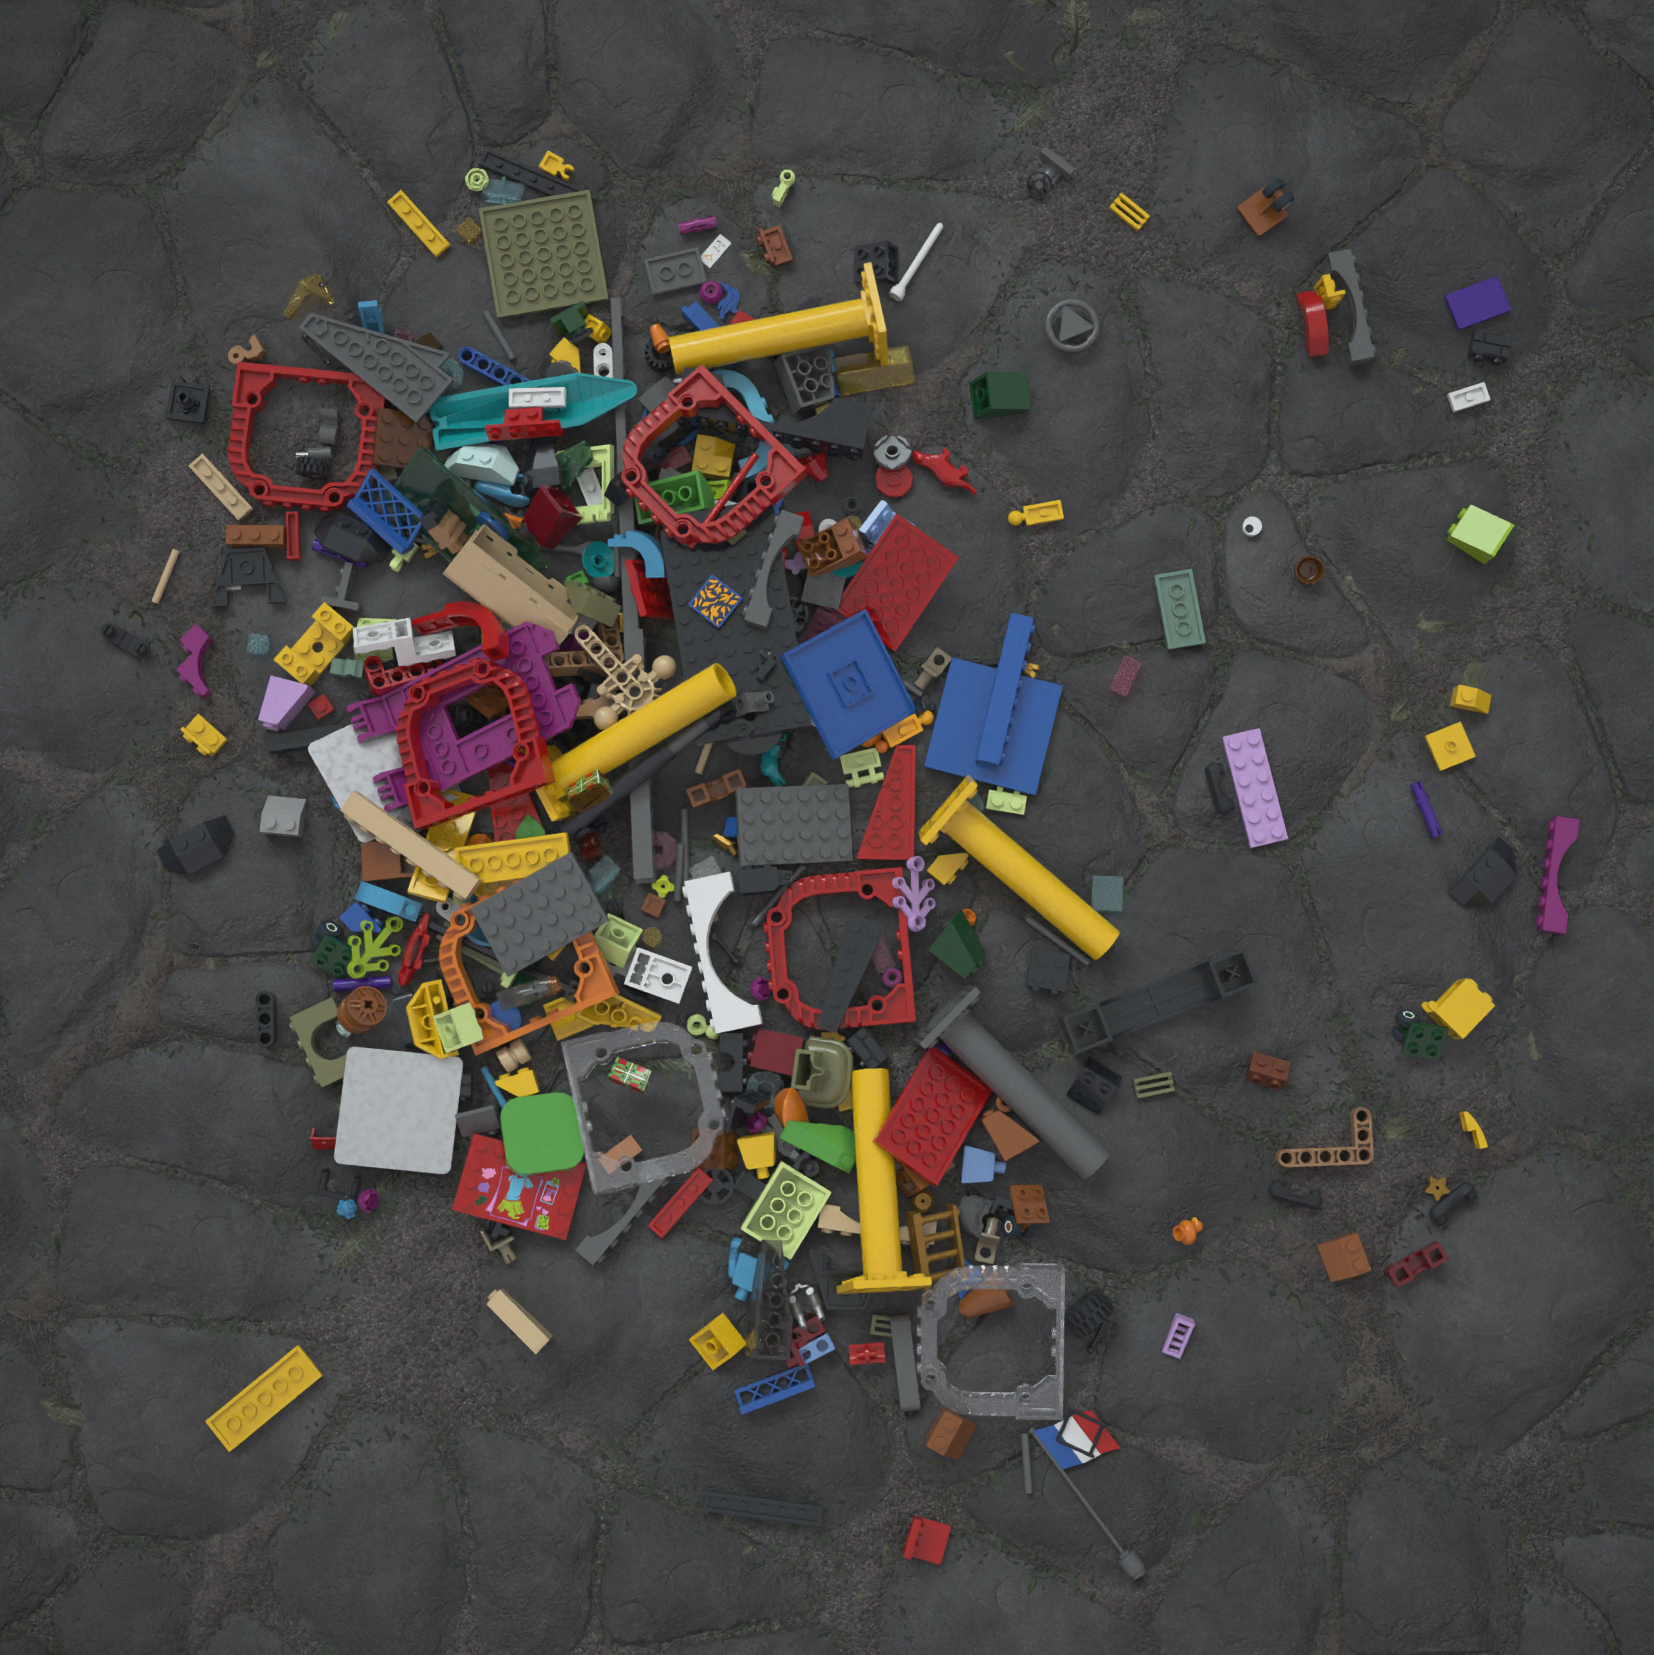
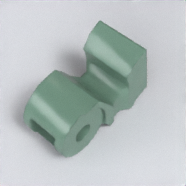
M332 658L329 674L344 678L352 675L359 680L366 681L365 661Z

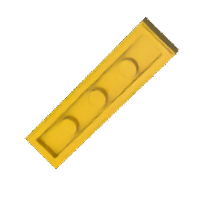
M402 190L387 201L388 205L436 258L451 246Z

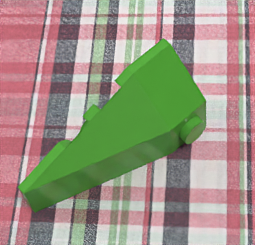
M788 1120L780 1136L781 1139L847 1173H850L856 1161L854 1131L842 1125Z

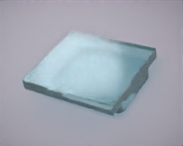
M1093 875L1091 907L1094 910L1122 911L1123 877Z

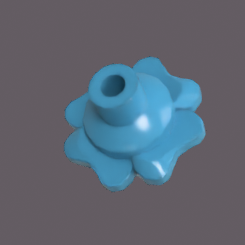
M352 1199L348 1201L339 1200L337 1213L345 1216L347 1219L354 1218L357 1210L355 1201Z

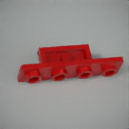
M543 407L505 410L503 424L485 425L489 441L563 435L560 420L543 421Z

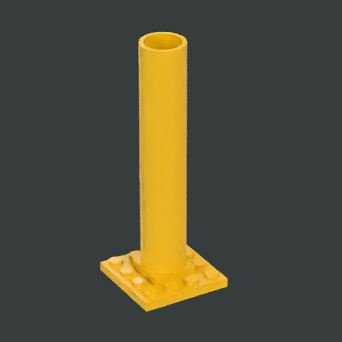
M871 262L865 263L864 271L861 272L863 290L861 291L860 299L669 337L676 375L683 374L684 367L697 369L702 364L708 369L867 336L869 343H874L876 360H880L881 366L888 365L887 331Z
M714 663L564 755L555 745L547 746L556 783L539 788L536 792L551 821L564 820L576 811L569 804L567 786L596 769L603 775L607 774L736 696V688L728 672L720 664Z
M968 774L918 832L920 840L925 845L929 842L932 844L938 838L939 830L946 833L1093 960L1099 959L1112 946L1120 931L969 803L967 798L971 799L977 793L976 787L978 785Z
M873 1068L852 1071L851 1089L863 1275L842 1281V1285L836 1286L837 1294L911 1291L932 1285L931 1277H925V1274H913L907 1277V1271H902L895 1158L872 1142L891 1111L889 1070Z

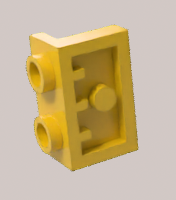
M1330 274L1323 275L1314 286V291H1316L1317 295H1321L1326 310L1335 308L1346 294L1345 290L1334 292L1335 282L1333 279L1331 280Z
M200 714L186 728L182 727L180 729L184 732L182 736L190 743L194 741L198 745L196 749L204 756L208 754L213 757L228 740Z

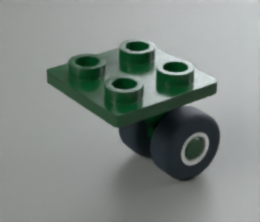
M323 920L318 926V932H315L310 939V944L315 949V952L309 962L340 979H344L348 973L347 966L352 961L351 946L338 940L342 930L336 922Z
M1400 1009L1395 1018L1399 1028L1393 1027L1392 1035L1395 1040L1404 1043L1401 1050L1402 1056L1439 1060L1449 1032L1448 1027L1419 1023L1420 1017L1416 1012L1410 1009Z

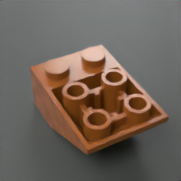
M848 518L797 544L810 577L854 565L868 557L856 525Z
M378 841L361 843L363 882L412 879L416 867L406 861L407 857L403 854L399 856L391 851V846L387 843L382 844Z

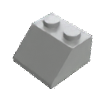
M268 796L262 811L259 832L272 835L303 837L307 799Z

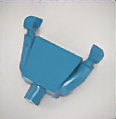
M733 1238L730 1245L728 1276L733 1279V1284L739 1286L734 1297L746 1301L749 1292L757 1294L759 1291H767L785 1272L789 1262L781 1257L779 1266L774 1268L773 1265L742 1251L739 1254L738 1247L742 1239Z

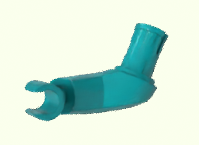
M786 733L782 735L779 742L786 739ZM778 745L761 754L760 767L763 775L768 776L775 787H782L781 783L785 785L786 781L777 770V756L781 748Z

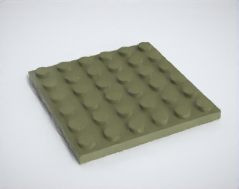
M590 190L479 208L498 319L568 308L580 301H583L585 305L609 301Z

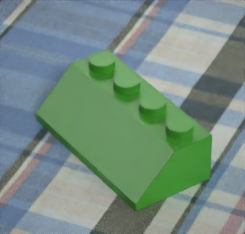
M700 470L653 481L648 484L676 514L714 508L715 506L713 490ZM634 497L639 525H655L656 523L650 517L652 514L648 510L644 512L637 504L639 501Z

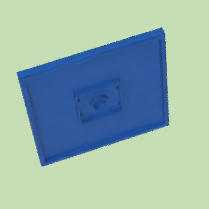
M866 609L780 655L832 760L837 759L915 713V706Z
M952 657L924 768L966 778L969 774L975 781L1035 796L1063 686L1020 675L1023 681L1021 689L1016 690L1015 696L1018 697L1016 708H1012L1011 715H1014L1012 727L1008 726L1007 733L1010 734L1008 744L1003 745L1002 751L1006 752L1004 761L999 763L998 768L977 763L975 761L997 669Z

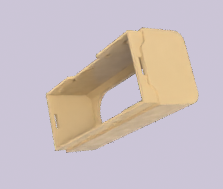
M483 524L458 552L443 572V575L511 628L526 621L553 631L560 645L581 615L573 610L571 604L567 601L569 596L566 588L554 578L548 580L517 555L518 550L487 525ZM487 535L493 539L492 542L486 538Z

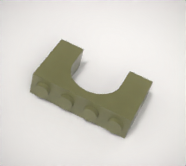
M334 997L291 1016V1022L289 1023L292 1031L297 1033L299 1037L297 1042L302 1051L305 1050L307 1054L305 1060L309 1068H313L315 1072L313 1077L318 1086L321 1085L322 1088H326L344 1079L346 1055L334 1060H328L322 1057L315 1047V1036L319 1028L338 1018L337 1010L339 1004Z

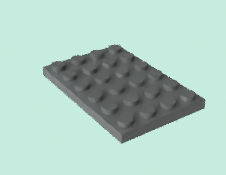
M848 784L735 789L739 866L853 861Z
M573 852L564 855L470 908L507 977L610 921Z

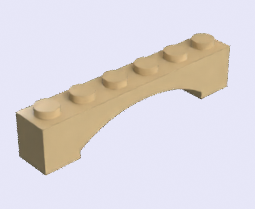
M824 1204L818 1221V1228H821V1232L833 1233V1230L841 1231V1235L852 1236V1233H858L861 1238L859 1222L849 1218L840 1211V1206ZM937 1221L924 1224L922 1226L923 1234L936 1233ZM908 1225L899 1227L900 1244L910 1245ZM934 1242L927 1243L925 1247L929 1248V1244L934 1245Z

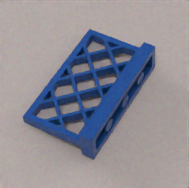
M370 469L354 499L349 500L347 506L399 554L410 552L415 545L413 543L423 527L420 521L417 525H413L411 514H415L420 518L423 513L375 469ZM373 477L377 480L378 488L372 487L371 479ZM379 490L381 501H375L373 491ZM384 490L391 492L392 500H386ZM366 491L369 493L370 502H367L362 497ZM398 502L404 504L406 512L400 513ZM387 503H393L395 513L389 514ZM376 504H382L384 514H380L377 511ZM400 515H406L408 526H402ZM390 516L396 517V527L391 524ZM409 528V539L404 535L403 529Z

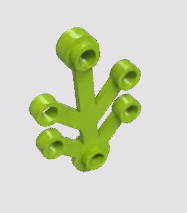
M397 916L388 917L386 927L374 942L372 941L373 923L367 920L361 922L360 929L364 931L365 953L360 958L359 946L361 945V939L355 935L350 936L348 944L352 950V961L347 966L349 976L359 979L368 971H386L388 969L389 963L384 959H379L376 963L367 964L371 957L398 956L401 953L400 946L396 944H391L386 948H379L392 931L398 932L402 929L403 921ZM395 920V925L391 927V921ZM369 923V928L365 930V924ZM356 938L357 943L353 945L352 940ZM396 947L397 951L392 953V949ZM384 962L385 966L380 968V964ZM358 965V971L354 972V967Z

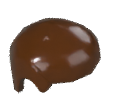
M1303 556L1296 562L1294 573L1300 582L1312 585L1322 579L1325 568L1318 557Z

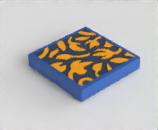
M712 574L689 602L688 606L716 628L720 629L743 598Z

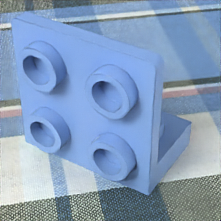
M881 500L859 530L866 540L875 545L897 513L892 511L888 503Z

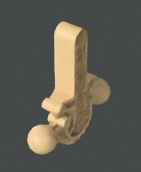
M582 625L575 630V638L578 644L608 676L597 687L599 696L615 700L611 707H601L594 714V723L601 730H605L617 723L618 715L624 710L630 715L660 697L656 694L661 693L662 690L661 688H655L654 684L659 679H669L676 673V662L670 656L663 655L656 658L652 665V671L647 674L644 672L643 660L639 654L633 655L631 659L622 664L588 626ZM582 632L589 633V637L586 640L579 638ZM595 646L602 648L599 654L592 653V649ZM608 660L615 662L612 668L604 666ZM636 671H639L640 675L636 680L633 676ZM622 674L628 676L624 683L617 681L618 677ZM620 689L622 692L618 693L617 695L612 694L614 691ZM633 689L641 691L637 697H632L630 692Z

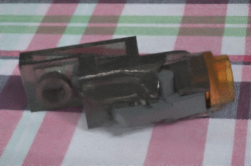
M550 975L497 992L496 995L501 1011H505L558 994L562 987L558 976Z

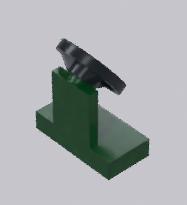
M583 301L550 318L558 336L566 331L570 335L574 334L569 339L571 344L584 339L594 332L592 327L584 328L587 326L584 320L589 312Z

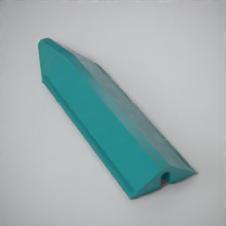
M572 373L443 396L429 410L430 418L436 427L432 431L435 448L438 451L489 442L485 425L504 423L505 410L510 409L509 389L565 387V408H543V421L560 420L562 428L584 425L634 398L638 393L636 384L630 380Z

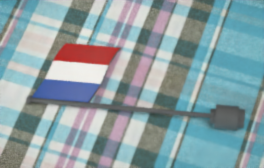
M1092 1410L1081 1412L1099 1420ZM1074 1414L1069 1417L1061 1440L1089 1452L1100 1425ZM1064 1420L1037 1430L1030 1428L1029 1434L1031 1433L1120 1551L1117 1562L1128 1577H1132L1133 1580L1138 1579L1146 1572L1143 1562L1133 1549L1130 1551L1122 1549L1063 1470L1083 1464L1093 1458L1056 1441ZM1105 1427L1093 1452L1095 1457L1111 1450L1121 1449Z

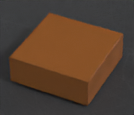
M649 892L641 910L659 918L666 900Z

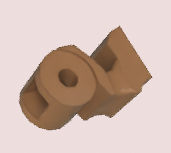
M255 334L249 340L252 346L250 351H246L239 345L234 346L229 351L228 359L234 366L237 367L238 362L247 363L248 360L251 363L262 361L263 357L267 355Z

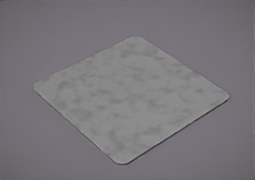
M350 724L309 745L308 752L340 809L353 791L360 792L382 809H384L385 805L396 802L394 797L387 801H381L380 796L385 793L378 794L377 789L389 784L388 780L386 779L376 784L372 777L381 772L403 767L399 746L396 741L397 733L359 743L358 735L369 732L368 728L365 727L356 732L353 729V726L356 724ZM458 785L450 788V790L461 792ZM446 793L444 798L452 801L458 798V796ZM405 807L390 812L389 814L396 818L404 810ZM347 820L360 842L368 843L375 839L376 835L371 832H364L359 828V823Z
M351 1047L346 1055L334 1152L335 1161L339 1164L437 1174L448 1173L452 1164L456 1130L455 1114L458 1113L463 1061L453 1056L438 1059L431 1054Z

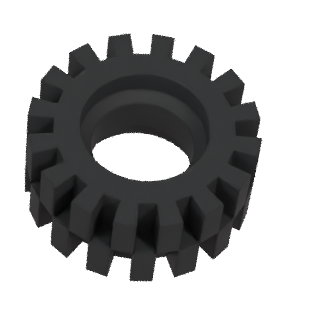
M650 338L649 343H646V348H644L647 364L658 372L659 370L666 372L665 369L671 370V367L674 366L671 349L666 359H657L654 355L653 340Z
M300 456L297 458L295 473L305 478L325 480L330 478L332 463L326 459Z

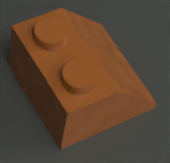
M1350 1232L1317 1245L1330 1282L1351 1278L1371 1271L1360 1238L1356 1232Z

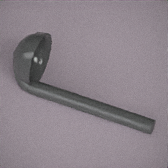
M617 515L612 516L613 538L615 534H620V522ZM613 547L614 576L593 579L599 591L612 593L620 588L622 584L621 547Z

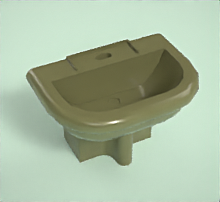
M810 1036L804 1050L796 1049L791 1088L799 1089L798 1093L805 1106L823 1109L834 1108L847 1098L853 1069V1056L850 1049L843 1042L836 1039Z

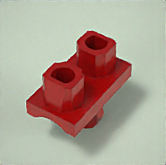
M884 1342L849 1344L850 1365L885 1362Z

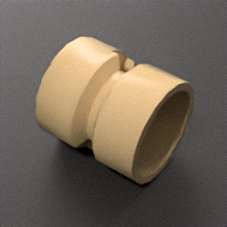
M520 1038L512 1041L510 1047L504 1046L496 1051L500 1062L508 1073L518 1068V1063L524 1064L532 1059Z

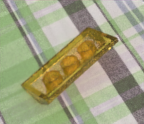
M908 345L888 349V365L881 366L880 360H876L874 351L834 358L841 395L915 382Z

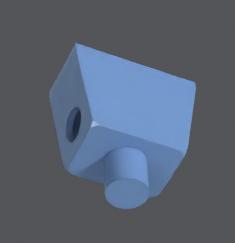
M964 1145L961 1183L993 1181L994 1173L1005 1174L1006 1162L995 1161V1153Z

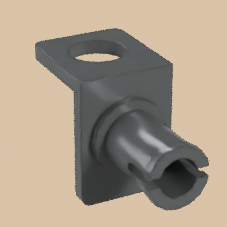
M771 691L744 693L732 698L733 706L737 710L736 717L750 712L769 711L768 703L774 701V695ZM739 700L743 702L742 711L738 708Z

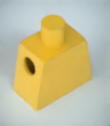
M776 1131L740 1136L737 1139L746 1168H756L758 1179L768 1178V1167L774 1166L776 1163Z

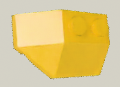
M442 980L422 983L406 1006L414 1045L438 1059L459 1055L458 1049L448 1053L445 1052L433 1020V1016L448 1011Z

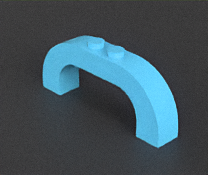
M731 370L712 371V373L722 375L727 390L739 395L745 402L748 411L754 417L775 423L772 415H768L765 408H768L765 398H760L756 387L747 377ZM760 442L755 452L760 457L744 480L756 479L758 473L766 471L770 449L763 442ZM750 456L738 461L740 470L743 468V466L748 461Z

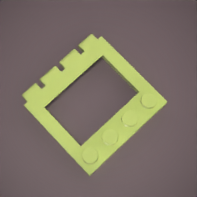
M609 444L557 451L555 456L561 462L562 471L602 466V504L576 507L583 517L577 525L580 523H595L596 521H610L611 514H614V504L604 494L609 482L614 478V446Z

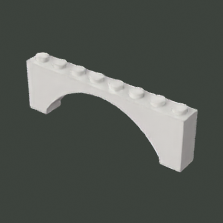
M725 872L684 881L685 886L682 889L684 897H688L689 901L686 909L688 916H692L693 924H690L692 935H696L697 943H694L696 955L699 954L701 962H698L700 974H704L705 981H702L704 993H708L709 1000H706L708 1012L711 1011L713 1019H710L712 1031L715 1030L716 1034L763 1024L760 1006L751 1005L729 991L717 976L710 959L709 933L714 916L728 895L736 892L732 873Z

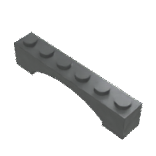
M1351 249L1330 252L1325 258L1328 274L1333 276L1343 290H1345L1352 311V337L1350 343L1345 347L1348 366L1369 363L1376 355V349L1374 344H1371L1372 331L1370 326H1367L1368 313L1362 303L1364 295L1358 285L1360 277L1354 267L1356 265L1355 255H1352Z
M781 510L780 515L776 514L773 523L776 526L774 533L770 532L767 544H770L768 551L763 552L761 562H763L762 568L757 569L755 575L756 586L755 588L751 587L748 598L751 601L749 606L745 605L742 613L746 624L767 630L773 613V608L769 607L767 601V584L770 571L781 550L792 539H798L804 522L803 516Z
M651 1159L639 1173L641 1176L639 1191L627 1213L605 1232L595 1236L588 1234L575 1251L592 1265L596 1262L600 1264L607 1256L604 1252L608 1247L612 1249L618 1243V1235L621 1232L625 1234L632 1226L629 1222L633 1217L638 1218L643 1213V1205L646 1202L650 1204L657 1196L655 1191L658 1187L663 1188L670 1179L667 1177L670 1173Z

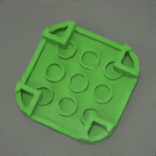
M556 1092L517 1097L509 1100L504 1105L500 1113L499 1122L503 1137L505 1162L507 1168L509 1167L512 1172L520 1175L519 1177H527L534 1174L569 1171L579 1164L584 1154V1144L578 1107L571 1096Z

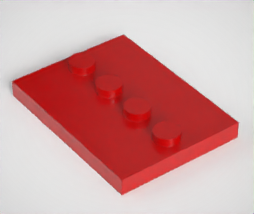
M634 559L625 561L631 583V593L635 597L640 617L675 621L667 579H663V577L646 578L645 561Z

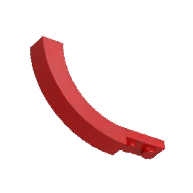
M461 601L445 604L443 611L412 620L411 626L421 636L458 626L469 625L479 627L483 635L482 651L492 662L509 657V638L506 629L486 607L478 603Z

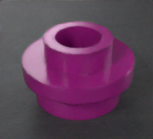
M888 969L883 974V982L890 988H894L902 981V975L897 969ZM890 975L896 976V980L894 982H891L889 980Z

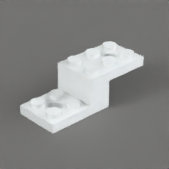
M410 618L353 628L356 654L369 653L379 649L387 650L390 647H395L399 666H410L414 663H427L436 659H449L452 656H456L452 630L414 637Z
M638 947L634 948L623 968L617 965L612 966L606 960L613 977L616 973L625 976L626 980L623 984L678 1004L681 1001L693 968ZM666 973L673 976L672 983L668 985L662 982V977Z

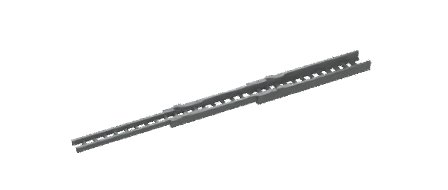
M616 297L611 298L614 378L625 380L624 315L622 313L621 299ZM626 402L615 407L618 474L624 470L622 452L628 436ZM630 497L619 506L620 534H626V531L636 530L634 498ZM621 547L625 662L631 659L633 655L639 654L643 660L644 672L647 673L646 637H644L643 629L640 628V614L635 597L631 593V583L625 565L627 560H638L637 550L632 547ZM636 671V673L634 674L633 677L636 680L638 679L640 672ZM622 674L624 683L626 682L628 676ZM633 689L630 692V695L632 697H637L640 695L641 691L639 689ZM651 748L630 759L629 769L651 753ZM650 777L630 793L633 876L637 884L656 883L652 777Z

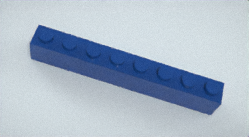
M1016 613L1010 614L975 761L977 763L998 768L999 763L1004 761L1006 752L1002 751L1003 745L1008 744L1010 734L1007 733L1008 726L1012 727L1014 715H1011L1012 708H1016L1018 697L1015 696L1016 690L1021 689L1023 679L1020 678L1021 671L1025 672L1027 660H1024L1025 653L1029 654L1031 642H1028L1029 635L1034 634L1036 625L1032 624V617Z

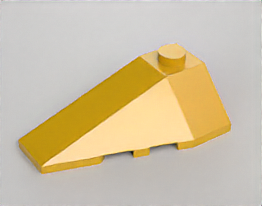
M619 995L603 1000L575 1014V1016L594 1025L604 1024L615 1028L618 1026L653 1033L662 1018V1015L654 1010Z

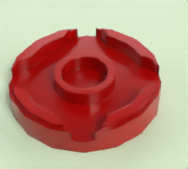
M907 465L893 471L879 467L876 472L875 483L882 495L888 498H899L910 490L913 476Z

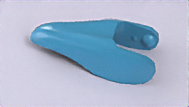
M518 474L516 481L522 483L523 474ZM477 480L475 483L477 491L491 496L504 504L513 507H524L530 503L528 497L512 494L511 485Z

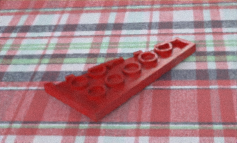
M896 745L856 859L909 860V858L914 857L916 746Z
M502 762L488 769L490 790L498 791L511 786L509 778L514 767ZM529 792L491 806L494 842L515 840L517 828L527 815L534 817L543 827Z

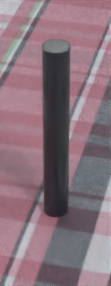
M579 668L577 671L578 675L601 684L607 679L583 668Z

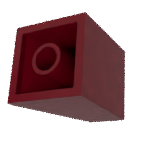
M542 484L535 494L523 521L527 525V530L535 535L536 541L541 547L554 549L583 517L562 490Z
M759 1028L758 1032L754 1031L752 1043H755L753 1051H749L747 1062H751V1067L792 1076L796 1049H802L804 1038Z

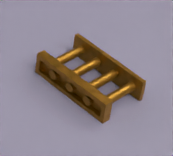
M947 1202L945 1203L946 1211L922 1216L919 1212L913 1210L906 1212L915 1274H925V1277H931L932 1282L956 1276V1280L967 1282L968 1268L964 1262L958 1221L960 1213L956 1205ZM947 1219L949 1230L929 1235L923 1234L922 1226L924 1224ZM950 1238L952 1249L929 1255L926 1253L925 1246L927 1243ZM953 1257L954 1269L929 1273L928 1265L930 1262ZM930 1285L927 1287L920 1288L919 1290L926 1292L931 1291L932 1289Z

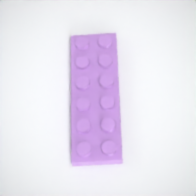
M1260 728L1222 737L1249 847L1254 848L1287 840L1288 836Z

